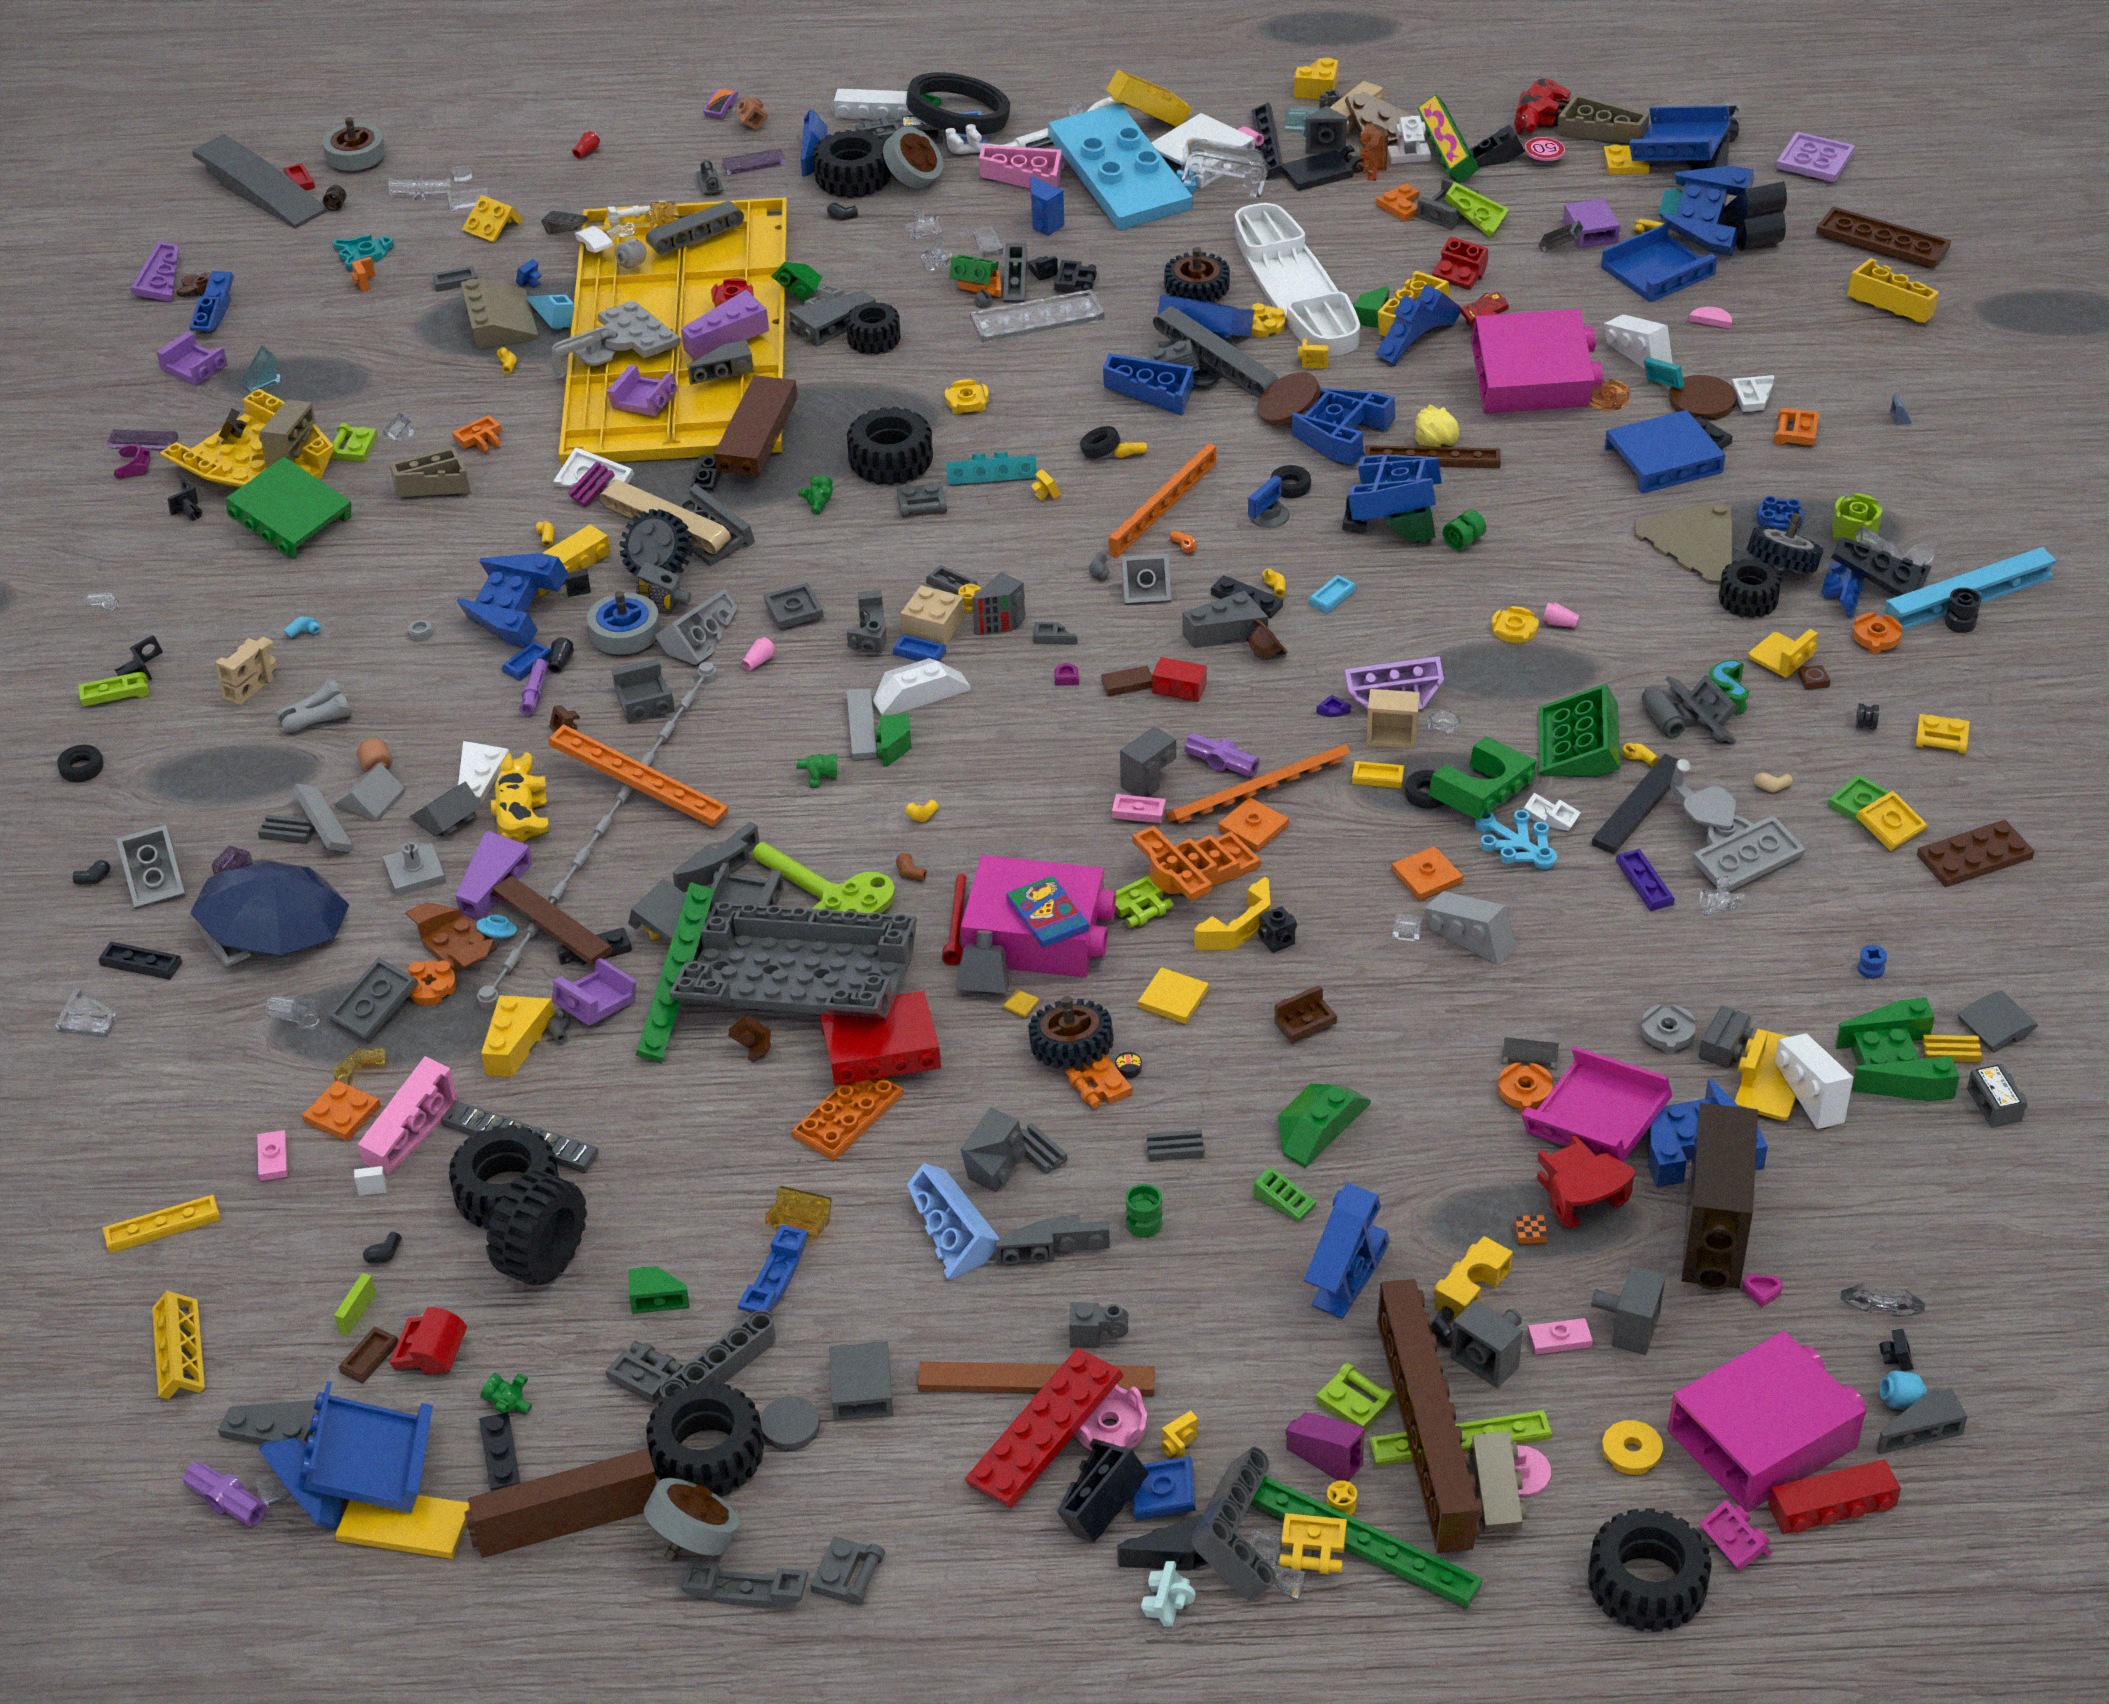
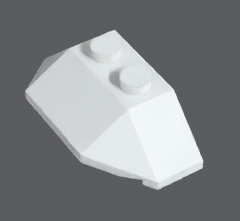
M928 658L885 672L873 698V705L880 716L894 715L970 691L971 686L961 672L939 661Z

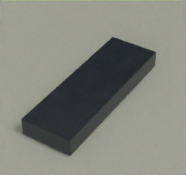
M110 942L98 959L100 966L171 980L182 963L180 955Z

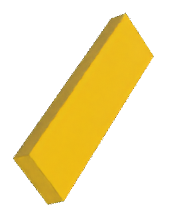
M209 1195L102 1227L109 1254L214 1223L221 1219L214 1195Z

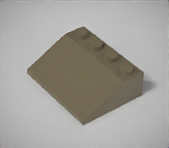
M469 279L461 282L464 305L476 350L539 339L531 306L527 300L526 289L486 279Z

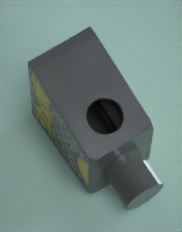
M645 561L637 575L636 594L651 599L657 606L658 613L671 614L677 603L688 606L691 592L680 590L679 575Z

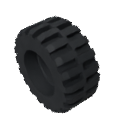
M862 130L838 131L833 135H827L825 139H821L813 150L816 183L822 190H826L831 195L835 194L838 197L847 196V198H853V196L863 197L865 194L871 195L876 190H881L891 177V171L883 156L884 139L877 134L874 135L872 132H863Z
M882 407L880 410L873 409L868 411L867 414L863 413L857 420L855 419L847 431L849 465L860 478L863 477L868 482L874 481L875 484L882 485V483H887L888 485H894V483H906L907 480L912 481L918 475L925 473L932 463L931 427L924 417L917 412L912 413L910 409L892 407L886 409V407Z
M500 1125L493 1126L492 1130L485 1131L483 1129L477 1132V1136H470L463 1142L464 1146L460 1145L454 1153L455 1157L451 1159L449 1165V1179L457 1209L460 1210V1214L465 1219L470 1220V1223L478 1227L484 1225V1228L490 1230L489 1222L495 1213L494 1208L497 1202L501 1201L503 1192L509 1189L512 1183L490 1184L486 1182L489 1178L502 1172L516 1171L527 1173L534 1170H540L559 1177L555 1153L551 1144L541 1134L537 1132L532 1133L531 1129L523 1126L519 1129L516 1125H507L505 1128H501Z
M540 1170L520 1175V1178L515 1179L511 1183V1187L503 1192L500 1202H497L494 1208L495 1213L490 1218V1230L487 1232L486 1240L488 1245L486 1249L493 1267L500 1273L533 1286L543 1285L556 1279L558 1273L563 1272L567 1268L569 1260H572L575 1256V1250L582 1240V1231H585L586 1223L584 1221L585 1217H587L586 1200L580 1188L572 1182Z
M704 1381L702 1385H696L695 1382L688 1384V1387L685 1389L679 1387L671 1392L672 1396H665L658 1403L659 1408L655 1407L650 1414V1421L647 1423L646 1439L655 1475L659 1477V1480L666 1478L681 1479L704 1486L714 1494H729L735 1486L740 1488L744 1485L746 1477L751 1478L762 1461L764 1443L759 1412L755 1409L754 1402L749 1397H745L744 1392L737 1388L731 1390V1386L728 1384L720 1383V1385H714L713 1381ZM703 1430H718L729 1435L723 1443L710 1449L695 1450L681 1445L687 1437Z
M1646 1508L1642 1512H1639L1638 1509L1628 1510L1627 1515L1619 1513L1612 1517L1611 1522H1605L1600 1527L1599 1533L1595 1535L1592 1543L1588 1569L1589 1589L1593 1592L1592 1597L1599 1606L1603 1605L1602 1611L1610 1618L1615 1616L1618 1623L1627 1626V1624L1635 1626L1634 1630L1644 1631V1628L1652 1629V1632H1662L1665 1627H1668L1669 1630L1678 1628L1681 1621L1688 1623L1692 1620L1695 1613L1699 1612L1704 1605L1712 1567L1708 1545L1704 1540L1701 1541L1702 1535L1697 1529H1690L1689 1523L1681 1517L1679 1519L1674 1518L1673 1513L1667 1511L1658 1513L1653 1508ZM1636 1558L1655 1559L1670 1567L1676 1576L1661 1582L1645 1581L1629 1573L1623 1564Z

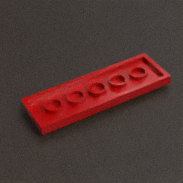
M1077 1347L964 1478L967 1484L1012 1509L1124 1377L1121 1369Z

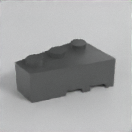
M1245 591L1183 612L1182 635L1194 648L1222 645L1225 640L1238 639V643L1246 642V638H1249L1255 630L1254 620H1261L1268 627V616Z

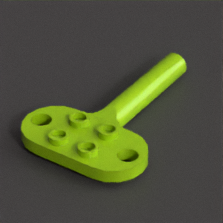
M765 842L758 843L753 850V859L771 870L782 871L784 878L819 898L821 901L812 909L855 911L861 913L877 912L882 914L894 902L895 887L893 881L887 875L879 872L859 873L842 884H834ZM878 884H879V885H883L882 887H879V888L873 887L874 885H878Z

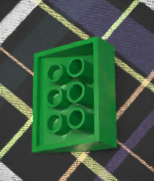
M1607 684L1538 707L1539 773L1541 775L1598 777L1620 769L1618 703Z

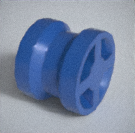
M1877 945L1863 947L1860 952V961L1858 962L1859 973L1873 979L1882 976L1885 971L1887 952Z

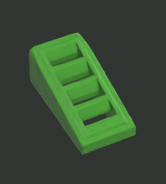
M1268 1167L1254 1182V1197L1298 1222L1316 1205L1315 1200L1271 1167ZM1297 1202H1300L1301 1205L1297 1209H1295L1293 1206Z

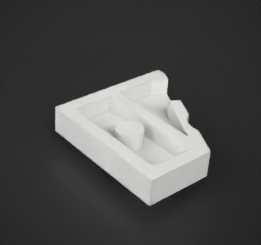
M1774 375L1732 379L1731 386L1736 392V398L1742 412H1754L1765 409L1773 386Z

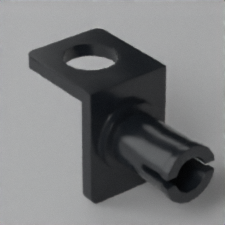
M182 473L179 475L182 491L168 498L169 512L171 515L184 511L190 520L195 521L196 518L193 514L197 519L202 516V510L196 505L198 504L196 487Z
M154 635L130 647L133 660L115 668L117 676L143 672L149 680L152 679L144 663L163 653ZM146 645H154V649L151 653H142V649Z

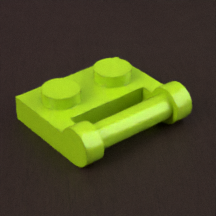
M341 423L337 428V435L332 443L334 450L330 459L365 462L378 437L377 429L351 427L347 423ZM345 437L349 438L345 448L340 449Z
M1347 1362L1341 1367L1339 1373L1316 1394V1403L1344 1422L1359 1425L1366 1431L1392 1405L1396 1394L1388 1388L1382 1389L1358 1373L1356 1367ZM1351 1381L1378 1400L1373 1403L1346 1384Z

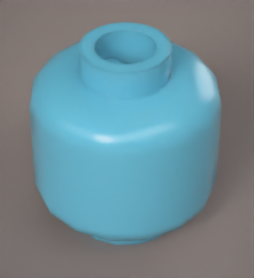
M1896 1370L1889 1372L1886 1377L1882 1378L1879 1394L1890 1409L1905 1411L1923 1395L1927 1394V1387L1923 1384L1921 1377L1917 1373Z

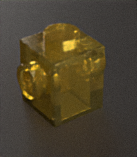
M675 201L651 202L649 211H646V221L650 223L651 229L679 219Z

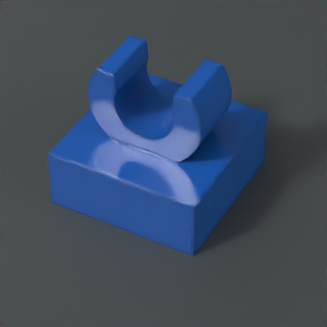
M531 259L520 266L517 271L516 283L521 287L527 283L533 288L538 286L540 282L537 279L541 277V274L538 272L539 263Z

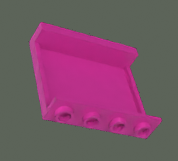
M1573 1046L1571 1050L1574 1062L1537 1110L1526 1107L1521 1114L1526 1132L1566 1147L1570 1146L1571 1137L1576 1135L1595 1156L1609 1153L1614 1158L1624 1162L1673 1096L1668 1077L1661 1073L1642 1069L1636 1065L1617 1061L1612 1057H1605L1595 1054L1590 1050H1583Z

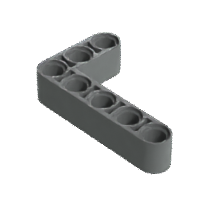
M1251 1447L1230 1463L1191 1536L1192 1545L1197 1553L1241 1596L1248 1600L1258 1597L1272 1587L1277 1580L1272 1566L1236 1532L1270 1465L1267 1455L1257 1447Z

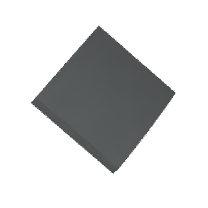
M2002 990L1975 1001L1957 1013L1959 1020L1976 1036H1979V1039L1993 1053L2012 1039L2018 1042L2038 1027V1024Z

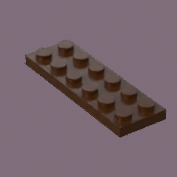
M1834 206L1819 223L1816 234L1823 235L1826 238L1837 239L1846 244H1854L1867 250H1875L1885 255H1892L1905 261H1912L1925 267L1933 268L1937 266L1951 245V240Z

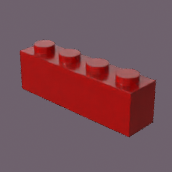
M1883 1459L1771 1487L1768 1507L1782 1534L1799 1533L1811 1527L1827 1526L1847 1518H1859L1864 1514L1876 1511H1888L1897 1506L1901 1487L1888 1463Z

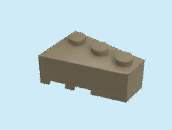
M455 447L389 463L393 485L399 497L470 493L467 471Z

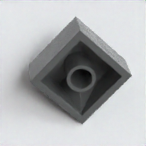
M1154 726L1120 750L1121 788L1134 796L1148 797L1154 794L1159 789V770L1176 759V739Z
M992 1107L989 1108L960 1149L968 1179L995 1192L998 1191L1002 1184L1009 1180L1012 1169L1023 1160L1026 1154L1018 1119Z

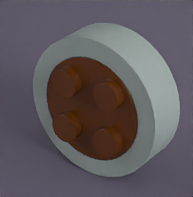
M352 117L345 118L346 125L334 128L323 138L326 161L330 166L339 170L355 171L366 169L380 162L385 156L382 132L373 125L354 123Z
M902 127L884 143L883 156L891 171V175L903 184L915 189H922L927 187L941 174L943 169L941 153L932 139L924 132L913 127Z
M666 1478L660 1480L644 1507V1515L650 1525L658 1533L671 1541L665 1553V1557L671 1561L676 1560L682 1548L704 1555H720L726 1551L739 1527L737 1514L723 1499L704 1486L681 1479Z

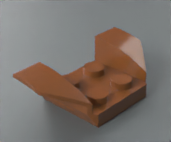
M427 902L405 912L417 924L424 948L438 961H448L455 974L469 965L485 959L488 954L497 950L494 939L482 934L477 929L476 924L466 915H462L459 909Z

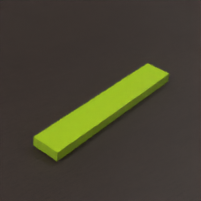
M1544 1410L1455 1424L1461 1427L1462 1450H1467V1452H1470L1473 1435L1510 1432L1511 1441H1516L1517 1444L1552 1439V1432ZM1406 1432L1369 1437V1445L1376 1467L1413 1461Z

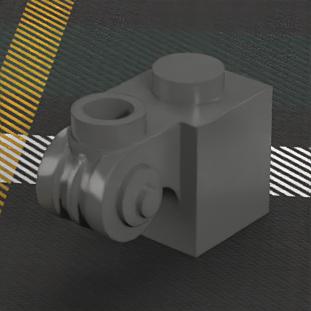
M1070 1302V1347L1099 1348L1100 1333L1107 1331L1110 1336L1116 1338L1125 1336L1128 1333V1311L1117 1304L1100 1307L1099 1303Z

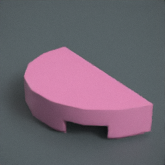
M1717 307L1697 308L1689 315L1690 322L1731 329L1732 326L1730 314Z

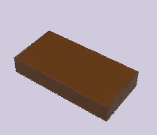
M1147 665L1101 674V681L1107 695L1111 696L1151 688L1152 674Z
M374 1326L338 1366L340 1373L364 1384L396 1348L398 1337Z

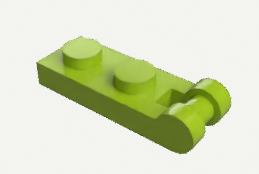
M137 672L79 684L78 689L82 707L121 700L132 696L139 698L147 697L149 695L147 676L143 672Z

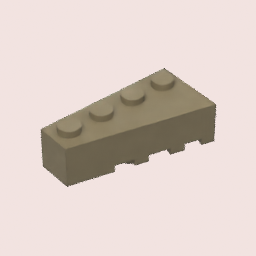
M1575 94L1558 116V136L1629 144L1631 139H1642L1649 128L1648 113Z

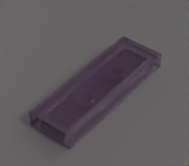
M780 148L722 159L727 175L786 164L785 157Z
M113 429L107 441L108 449H120L127 444H139L148 450L163 451L177 442L178 434L175 431Z

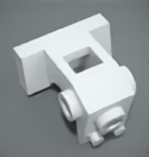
M1420 116L1400 117L1399 124L1395 125L1398 144L1397 146L1387 147L1390 163L1431 161V152L1428 144H1420V141H1425V123L1421 122Z

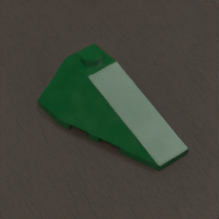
M1430 506L1384 516L1389 527L1412 542L1426 543L1432 538H1436Z

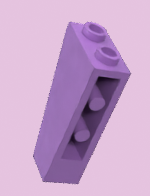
M490 831L484 833L456 893L458 909L461 910L462 915L480 920L490 912L500 901V899L493 895L492 888L510 876L519 879L532 865L529 846Z

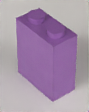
M1605 199L1564 205L1563 223L1579 249L1619 243L1620 224Z

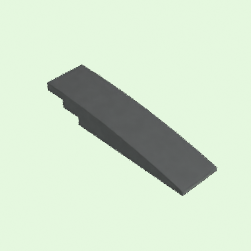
M225 134L192 150L193 157L206 164L207 171L220 179L221 186L293 228H297L327 212V208L292 179Z

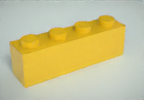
M591 524L543 552V554L559 557L568 573L584 570L611 554L608 535ZM539 588L536 594L541 597L550 590Z

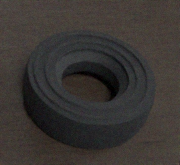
M1112 426L1098 427L1088 432L1081 439L1080 447L1087 458L1103 457L1118 447L1120 436Z
M1285 465L1278 467L1271 474V478L1274 475L1281 478V497L1297 498L1305 495L1310 490L1311 476L1303 467ZM1287 479H1294L1299 482L1295 484H1287L1282 481Z
M81 744L63 751L58 757L57 765L64 779L71 782H83L94 778L102 771L103 758L96 747ZM79 760H90L87 764L80 767L71 766Z
M1420 770L1408 777L1405 784V795L1410 803L1427 809L1437 808L1445 804L1429 796V793L1418 790L1420 786H1430L1432 774L1436 771Z

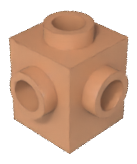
M747 95L735 110L739 116L738 120L746 127L749 125L755 130L760 128L769 115L763 108V102L756 97L752 99Z

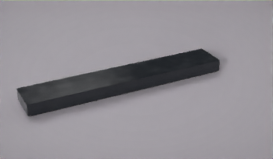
M1269 102L1251 110L1254 129L1264 136V141L1262 145L1258 146L1263 175L1266 180L1284 172L1273 111Z
M1664 754L1592 838V845L1615 854L1671 788L1670 784L1679 759Z

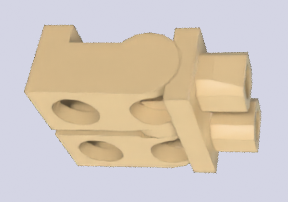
M261 637L257 641L248 638L244 641L243 645L238 647L237 652L229 658L221 657L215 661L218 679H220L221 693L224 699L241 706L265 685V682L270 683L274 679L272 671L278 667L277 660L268 654L274 648L272 640L266 637Z

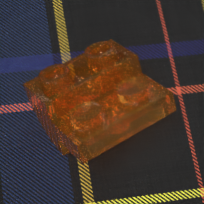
M1367 123L1365 131H1361L1360 143H1363V148L1360 149V156L1363 158L1362 168L1365 169V172H1368V180L1376 181L1378 170H1387L1388 131L1380 125Z

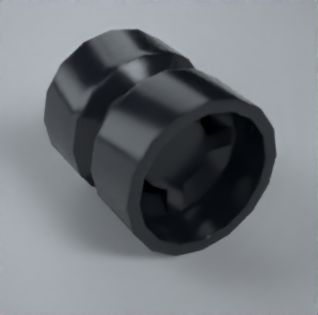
M1970 588L1954 589L1949 597L1945 617L1946 626L1952 631L1967 633L1974 630L1977 624L1981 595Z

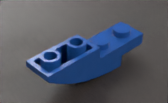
M211 271L204 296H199L189 327L190 330L212 331L219 325L231 300L229 291L234 279L232 272Z

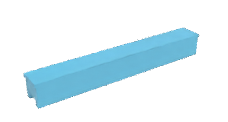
M2044 547L1886 600L1884 614L1896 618L1900 622L1903 631L1946 616L1950 593L1954 589H1973L1981 595V603L2053 579L2050 569L2051 565L2056 564L2057 560Z

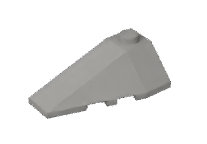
M724 588L655 634V637L668 655L696 665L713 653L715 644L721 639L724 628L730 623L738 607Z

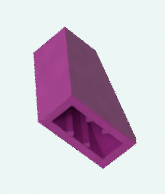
M1304 1412L1297 1420L1294 1419L1289 1423L1285 1432L1287 1435L1286 1449L1334 1479L1349 1482L1363 1466L1365 1429L1363 1427L1309 1412Z

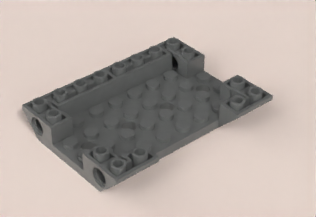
M716 902L701 930L703 950L697 962L684 963L669 995L670 998L684 1004L887 1019L913 958L917 918L916 916H906L904 914L889 915L877 912L861 913L829 909H805L804 907H780L778 905L763 906L751 903Z

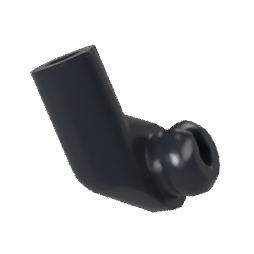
M831 203L827 208L828 214L838 220L858 215L856 206L845 208L837 203Z
M390 1232L385 1243L374 1244L366 1248L363 1252L364 1260L367 1263H380L391 1260L402 1240L401 1235L396 1232Z

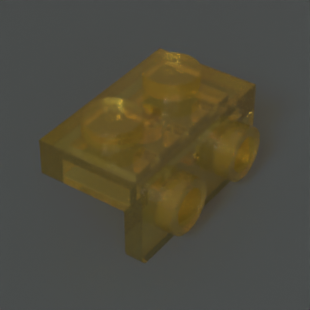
M780 1186L777 1189L776 1203L766 1212L765 1224L773 1225L776 1229H779L781 1224L807 1230L808 1236H818L830 1223L832 1199L827 1196Z

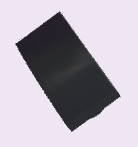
M700 455L698 467L694 469L691 487L696 484L702 489L713 490L721 472H716L714 456Z

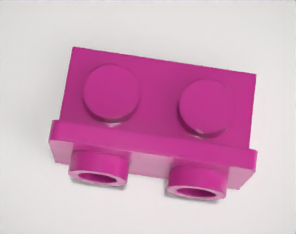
M1726 1499L1703 1518L1699 1524L1740 1572L1761 1553H1764L1767 1557L1772 1554L1766 1545L1770 1540L1759 1527H1756L1754 1530L1747 1522L1751 1518L1740 1505L1734 1508Z

